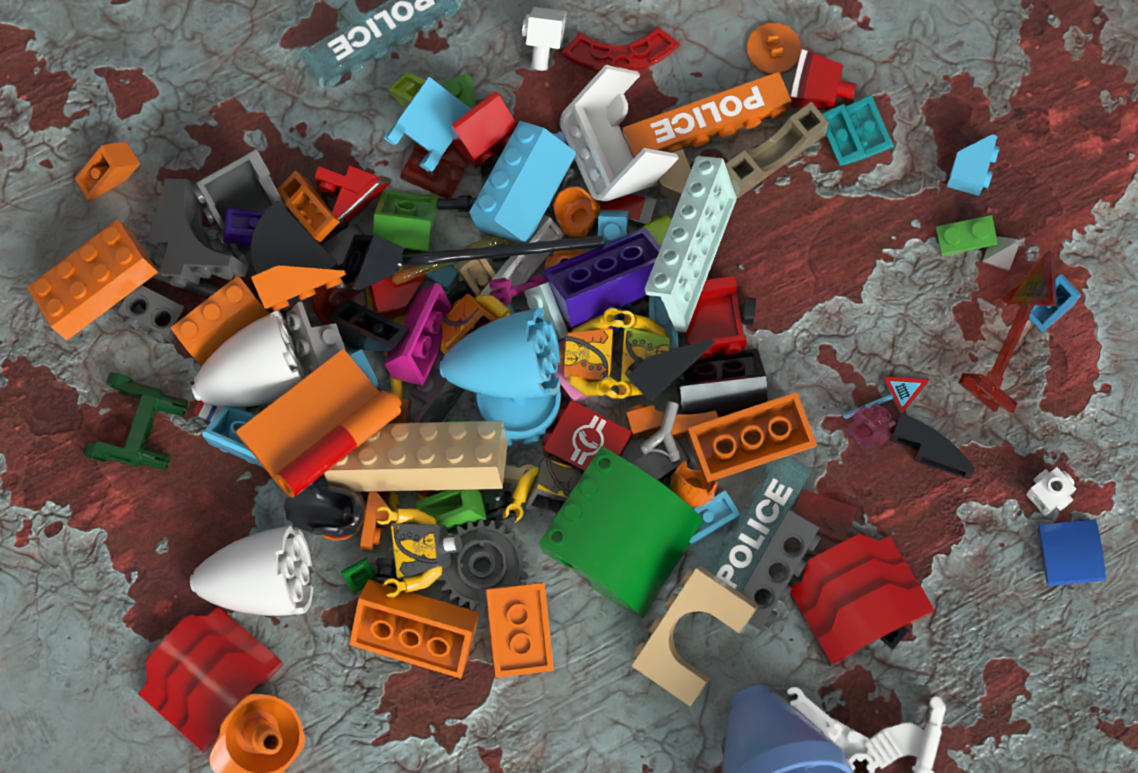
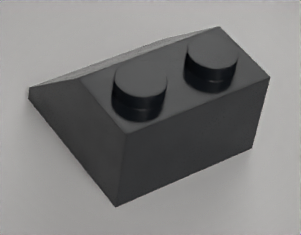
M354 235L341 270L345 271L347 275L341 277L343 283L334 286V288L359 291L394 275L395 271H398L403 263L402 253L404 248L376 235Z

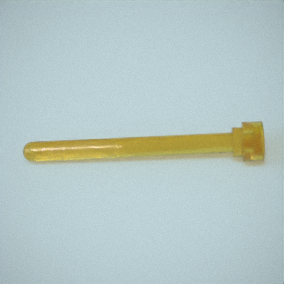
M492 235L456 250L519 243ZM455 262L413 266L392 275L391 280L394 284H401Z

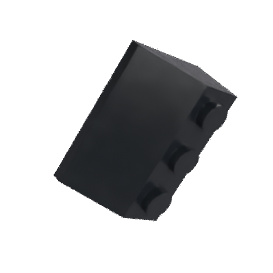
M758 348L741 350V352L733 355H726L724 352L714 353L709 358L697 359L676 379L682 415L707 413L715 410L718 413H728L731 410L747 409L768 402L767 379Z

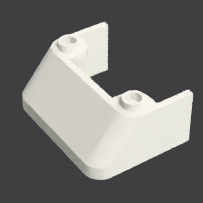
M605 65L563 111L560 119L561 130L569 147L576 152L574 159L593 199L600 201H610L653 186L679 159L675 153L643 148L633 158L619 124L628 113V103L624 93L640 75L637 71Z

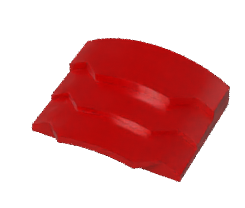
M858 534L808 560L802 581L792 586L793 588L790 591L794 602L830 667L856 654L859 649L905 625L909 626L935 611L923 588L917 583L909 566L902 558L891 536L878 541Z
M217 607L208 616L185 617L158 645L146 660L147 683L138 695L198 749L205 753L219 736V727L231 709L242 698L252 694L260 684L265 686L284 664L220 607Z

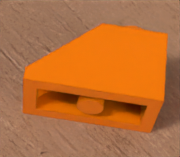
M127 142L101 145L75 177V181L86 199L92 201L125 182L140 165V162Z

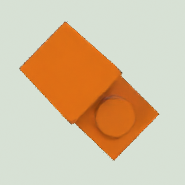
M369 491L360 543V547L364 552L374 553L375 545H380L382 528H378V525L382 524L376 521H386L389 516L386 510H377L379 507L390 509L377 491ZM391 520L388 524H384L383 526L391 527V524L396 522L395 520Z

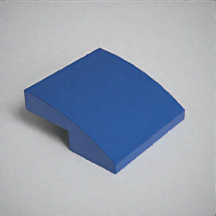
M1096 519L1038 525L1037 532L1043 553L1042 565L1047 586L1106 580L1103 550Z

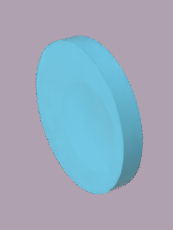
M560 388L555 395L534 398H505L477 393V405L484 421H503L506 437L513 439L530 438L547 429L558 414L561 399Z

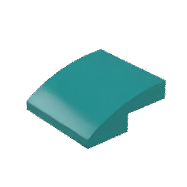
M872 95L848 106L842 104L822 114L829 122L826 134L840 166L865 159L894 147Z

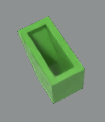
M476 489L446 490L415 502L416 509L434 517L438 525H445L447 529H457V526L465 528L468 525V521L475 524L480 519H487L482 492Z

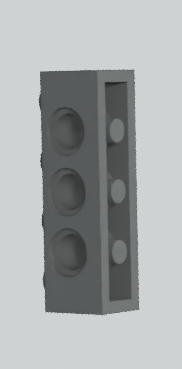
M790 510L787 512L742 591V594L755 602L754 596L757 591L765 589L771 593V602L766 606L759 605L748 624L761 631L764 626L770 628L778 614L774 611L776 604L779 600L783 603L785 602L793 588L788 583L793 575L800 576L807 563L803 560L804 555L808 549L813 552L821 539V536L817 534L820 527ZM788 539H796L800 543L801 549L797 554L790 555L785 552L783 546ZM775 564L784 566L786 569L785 577L781 580L772 579L769 575L771 566Z

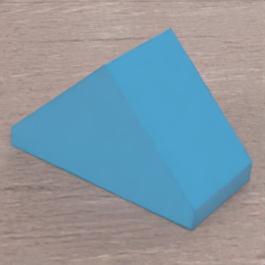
M1060 274L1055 279L1057 302L1055 306L1029 305L1023 311L1041 332L1048 329L1074 307L1081 296L1079 291L1063 274ZM1050 285L1045 289L1043 297L1036 299L1050 300Z

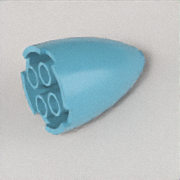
M535 308L517 312L483 325L457 342L444 355L443 360L440 361L441 375L448 382L458 387L494 397L534 398L555 395L558 393L561 384L560 378H556L558 362H561L552 321H545L543 308Z

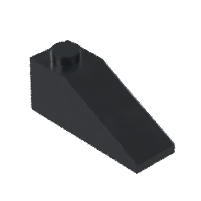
M346 299L328 317L331 324L336 323L343 343L357 350L391 351L410 332L407 327L349 299Z
M712 339L704 340L649 356L645 360L640 356L628 367L631 373L627 377L652 402L715 342Z

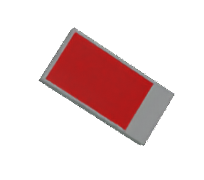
M631 193L610 201L598 200V203L601 206V210L629 211V223L644 226L652 221L657 199Z

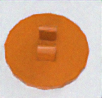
M766 23L757 27L750 34L747 42V56L751 64L760 72L769 75L779 72L781 75L790 71L798 63L801 53V42L797 34L789 26L780 23Z

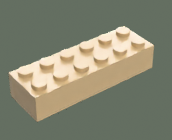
M503 421L391 423L381 428L324 474L328 485L347 488L353 492L502 489L508 441Z

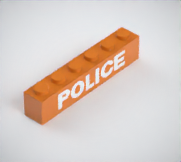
M776 72L623 127V136L633 158L643 148L670 153L681 149L684 151L685 148L691 146L695 148L704 146L709 143L710 139L719 136L720 138L729 137L736 130L744 127L746 129L754 128L768 118L773 120L779 119L790 110L792 100L780 73Z

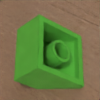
M384 190L374 213L373 235L412 252L429 251L434 231L438 196Z

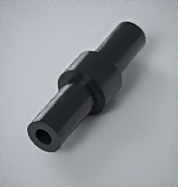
M459 195L458 198L438 199L437 208L438 210L470 212L477 198H472L471 195Z

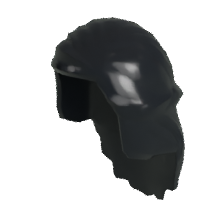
M309 485L294 498L289 496V498L285 499L284 510L286 512V519L293 523V527L311 534L332 535L337 538L353 535L359 530L365 520V507L361 497L347 488L330 485L321 487Z

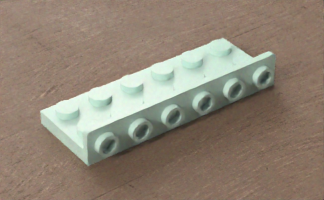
M696 157L644 289L646 295L661 297L667 309L668 318L671 319L675 331L686 332L737 199L723 158Z

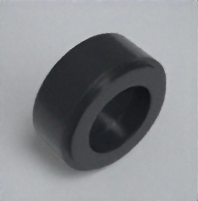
M744 298L742 324L745 326H753L756 298Z

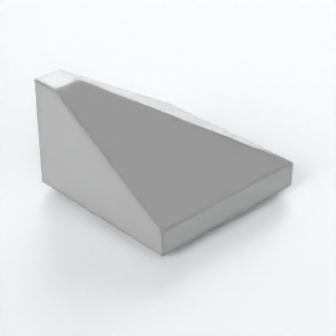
M996 236L998 245L987 247L982 262L1009 271L1020 240Z

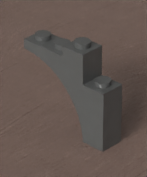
M165 178L147 239L149 243L157 247L158 252L165 254L159 274L169 279V284L179 288H185L186 285H198L200 277L210 278L211 275H217L224 279H232L233 276L245 277L248 269L246 264L232 255L217 253L208 242L202 225V203L199 202L192 190L196 185L188 179Z

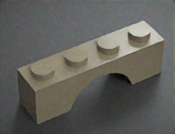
M812 102L792 115L783 127L766 142L752 150L742 151L725 164L737 198L826 135L829 122Z

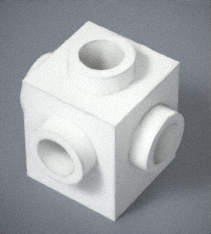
M1056 467L1050 473L1045 469L1034 478L1033 481L1036 484L1026 494L1041 513L1046 516L1056 507L1061 511L1073 501L1071 495L1076 488L1073 486L1074 481L1067 472H1061Z

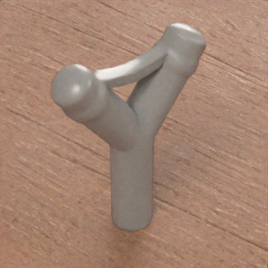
M667 402L660 430L644 441L639 447L643 454H648L649 452L662 453L668 456L671 462L680 459L679 450L671 433L679 404ZM663 441L667 452L654 448Z

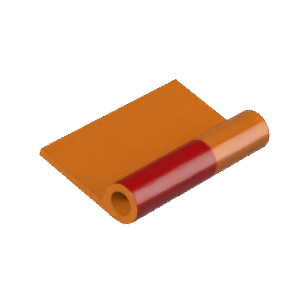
M342 349L244 424L235 433L288 496L294 498L401 413L400 406L402 403L393 392L388 393L385 390L379 392L348 353Z

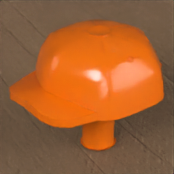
M249 694L242 698L223 719L219 727L220 734L209 755L210 767L215 773H283L301 753L305 744L302 723L294 707L276 695Z

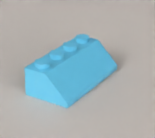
M519 121L469 212L477 230L519 244L529 243L576 156V152L545 128Z
M224 406L203 431L202 436L208 444L219 448L221 451L231 453L245 459L249 463L263 467L235 433L256 415L238 407ZM324 474L314 481L311 486H316Z

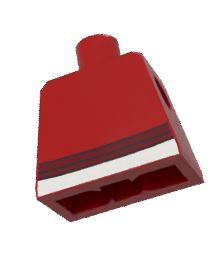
M801 49L790 95L792 100L790 107L803 108L812 102L818 110H832L836 96L853 99L856 83L840 80L843 70L842 64L811 51Z

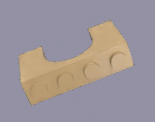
M702 566L697 567L695 571L692 569L687 571L680 582L684 585L679 595L673 593L664 606L668 610L663 619L658 617L648 631L652 636L646 644L641 642L632 655L636 658L632 667L690 707L695 703L711 678L685 661L677 652L673 634L680 617L694 611L706 612L740 633L759 607L758 604Z

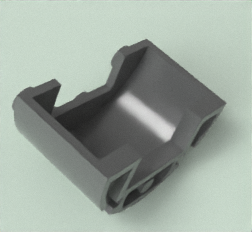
M257 149L195 182L196 187L192 188L199 202H205L207 207L202 210L210 224L216 222L220 229V232L216 233L221 244L224 248L230 246L236 258L248 266L246 275H248L251 281H253L251 277L257 275L252 263L251 245L223 242L226 208L266 212L271 205L279 201L288 211Z

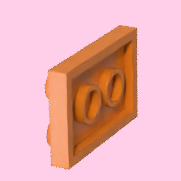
M536 582L486 588L485 594L494 677L554 671L545 583Z

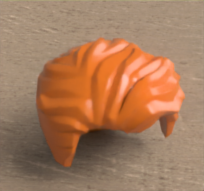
M576 186L567 187L564 191L561 190L558 196H555V201L553 202L555 217L560 230L568 236L587 237L594 223L598 220L601 210L600 204L588 192Z
M683 461L671 474L669 489L690 507L695 508L703 506L714 499L718 482L711 481L707 483L700 470L689 469L687 461Z

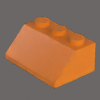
M236 276L174 324L171 330L186 350L202 366L226 340L252 322L270 314V312L264 308L262 301L246 280Z

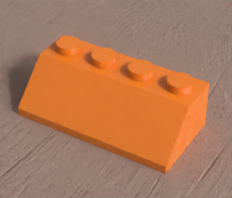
M797 392L687 429V440L693 457L707 483L817 446Z
M368 580L358 599L349 645L462 678L475 637L480 612L416 593L405 592L404 590L400 591L396 597L389 598L386 594L395 593L397 588L389 585L383 586L384 584Z

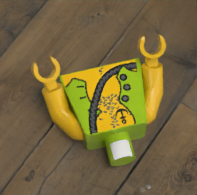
M619 309L624 314L622 325L624 328L621 381H618L620 384L617 385L619 387V394L616 398L612 399L643 395L627 377L631 373L628 367L640 356L645 360L649 356L672 350L670 349L671 338L667 337L663 327L648 317L632 314V312Z

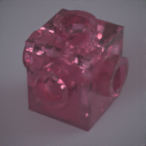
M875 403L869 408L865 405L862 406L852 416L854 421L845 431L866 451L876 443L882 446L893 435L890 430L896 425V422L886 408Z

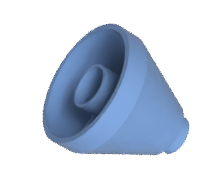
M763 685L750 686L739 691L732 698V709L727 718L722 773H853L843 749L781 696L771 693L768 687Z

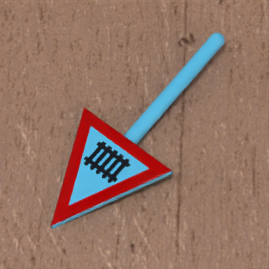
M883 376L890 394L845 413L843 418L848 419L892 399L899 413H904L930 379Z

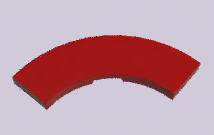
M658 26L645 37L630 42L628 45L611 46V44L598 42L579 32L562 51V55L581 67L597 72L605 65L638 71L665 59L679 46V42Z

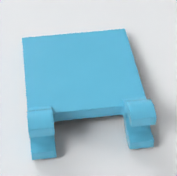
M428 77L383 139L391 145H396L405 133L429 152L419 166L427 172H432L445 150L453 141L451 125L469 112L471 108L432 78Z

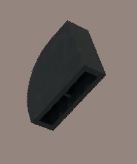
M276 201L267 209L255 227L251 241V258L256 274L278 265L332 270L338 264L279 201ZM299 296L288 300L289 306L285 307L287 311L300 301Z

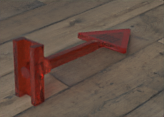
M1048 251L1002 299L1006 304L1021 306L992 370L986 376L962 373L958 382L992 411L997 412L999 406H1002L1009 413H1014L1018 403L1000 389L1004 380L1003 374L1035 305L1055 306L1057 303L1054 254L1051 251Z

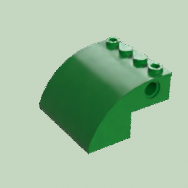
M601 446L538 544L545 555L589 580L593 590L643 619L689 547L691 538L696 535L704 520L684 500L637 466Z

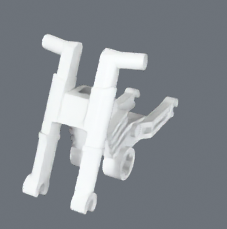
M792 687L787 690L790 696L798 695L797 700L790 702L791 706L800 711L822 730L827 737L843 749L853 771L855 766L852 763L856 759L860 762L866 759L869 762L867 765L869 773H874L875 768L879 766L883 769L897 758L912 755L918 757L916 766L912 768L914 773H934L932 767L946 709L940 697L935 696L929 702L931 713L925 730L915 724L904 723L883 729L869 739L842 723L831 719L805 697L799 688Z

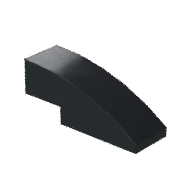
M903 413L900 414L890 441L917 450L914 459L916 462L967 480L970 479L975 468L951 441L923 422Z

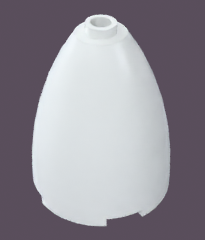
M280 311L272 312L244 327L226 340L207 359L194 377V385H191L192 392L197 401L202 400L204 404L220 407H250L270 404L306 378L302 359L296 351L295 339L292 334L289 335L292 331L288 328L286 319Z
M292 526L269 529L237 540L218 550L195 569L194 574L190 577L191 589L199 597L212 604L242 613L270 616L306 613L311 605L313 596L312 585L307 586L309 582L308 566H312L307 542L300 530H293Z

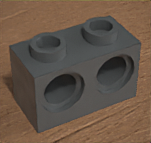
M142 285L128 294L118 309L123 319V324L133 330L141 328L147 331V336L156 342L162 343L165 340L170 344L173 343L176 337L171 327L188 314L182 305ZM137 305H146L144 312L140 314L133 313ZM161 318H171L167 326L160 327L157 325Z

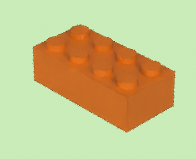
M117 219L27 286V289L50 327L68 340L158 273L135 235Z

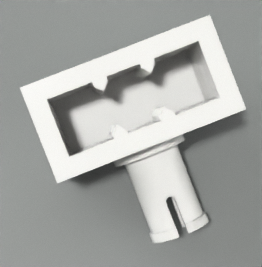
M533 7L531 14H526V19L523 21L522 36L527 37L526 45L533 46L532 69L548 70L550 48L559 49L564 38L567 11Z

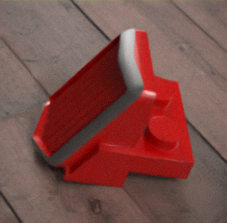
M319 166L315 174L317 187L321 188L320 192L332 198H336L338 195L332 211L339 221L335 228L346 226L380 195L392 181L391 178L383 175L376 177L374 174L349 166L346 176Z

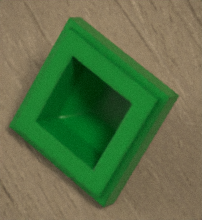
M367 557L341 571L352 594L364 588L368 580L373 581V576L375 575Z

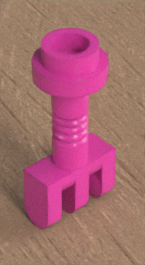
M534 275L530 278V282L511 286V281L505 277L490 281V288L498 290L491 291L490 295L500 299L499 301L507 306L511 305L512 297L525 295L524 291L547 282L545 277L540 275Z

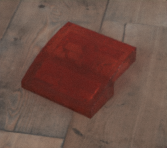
M453 139L434 170L427 172L419 164L429 152L415 142L413 152L401 171L400 179L443 198L451 199L470 164L469 161L454 145Z
M802 489L794 513L820 527L817 534L821 536L814 551L812 552L808 549L806 553L817 556L847 540L858 507ZM788 539L784 543L786 546L798 550L801 549V545L796 539Z

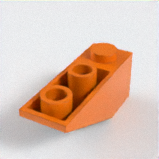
M278 265L251 278L264 308L272 307L275 312L289 306L288 300L299 296L301 301L315 295V288L325 284L326 288L329 289L343 283L341 277L347 274L343 270Z

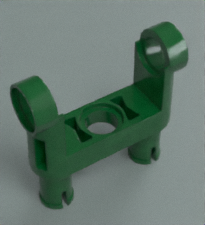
M110 372L106 381L107 386L119 390V394L141 399L125 448L99 441L96 444L86 442L82 454L101 462L111 460L133 467L145 465L166 472L168 469L166 463H170L171 454L148 449L147 442L157 413L163 411L183 418L186 414L184 409L187 410L188 400L165 395L162 389L133 382L134 380L128 376Z

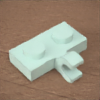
M549 282L524 291L529 308H543V317L545 321H552L557 340L565 338L568 331Z

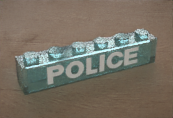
M389 0L302 51L304 64L321 89L327 85H335L341 80L342 76L350 71L356 72L360 70L367 61L374 57L380 58L389 51V48L394 45L406 43L418 31L428 30L440 18L455 14L459 7L462 6L461 0Z
M790 456L771 461L765 470V473L769 476L764 484L761 482L757 483L750 496L754 498L750 508L743 507L736 519L740 525L735 533L732 531L728 532L721 545L725 547L721 557L714 556L707 570L742 593L787 512L792 508L808 481L812 469Z

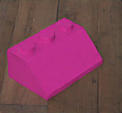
M434 283L417 293L414 302L409 305L403 326L407 327L410 332L391 351L387 352L385 358V366L393 379L424 385L441 348L443 337L442 320L453 309L441 284Z

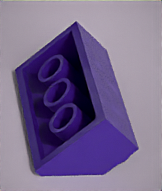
M643 228L607 243L604 247L595 248L543 270V275L546 282H549L560 313L569 325L573 327L605 313L609 308H618L646 296L644 289L661 246L649 231Z

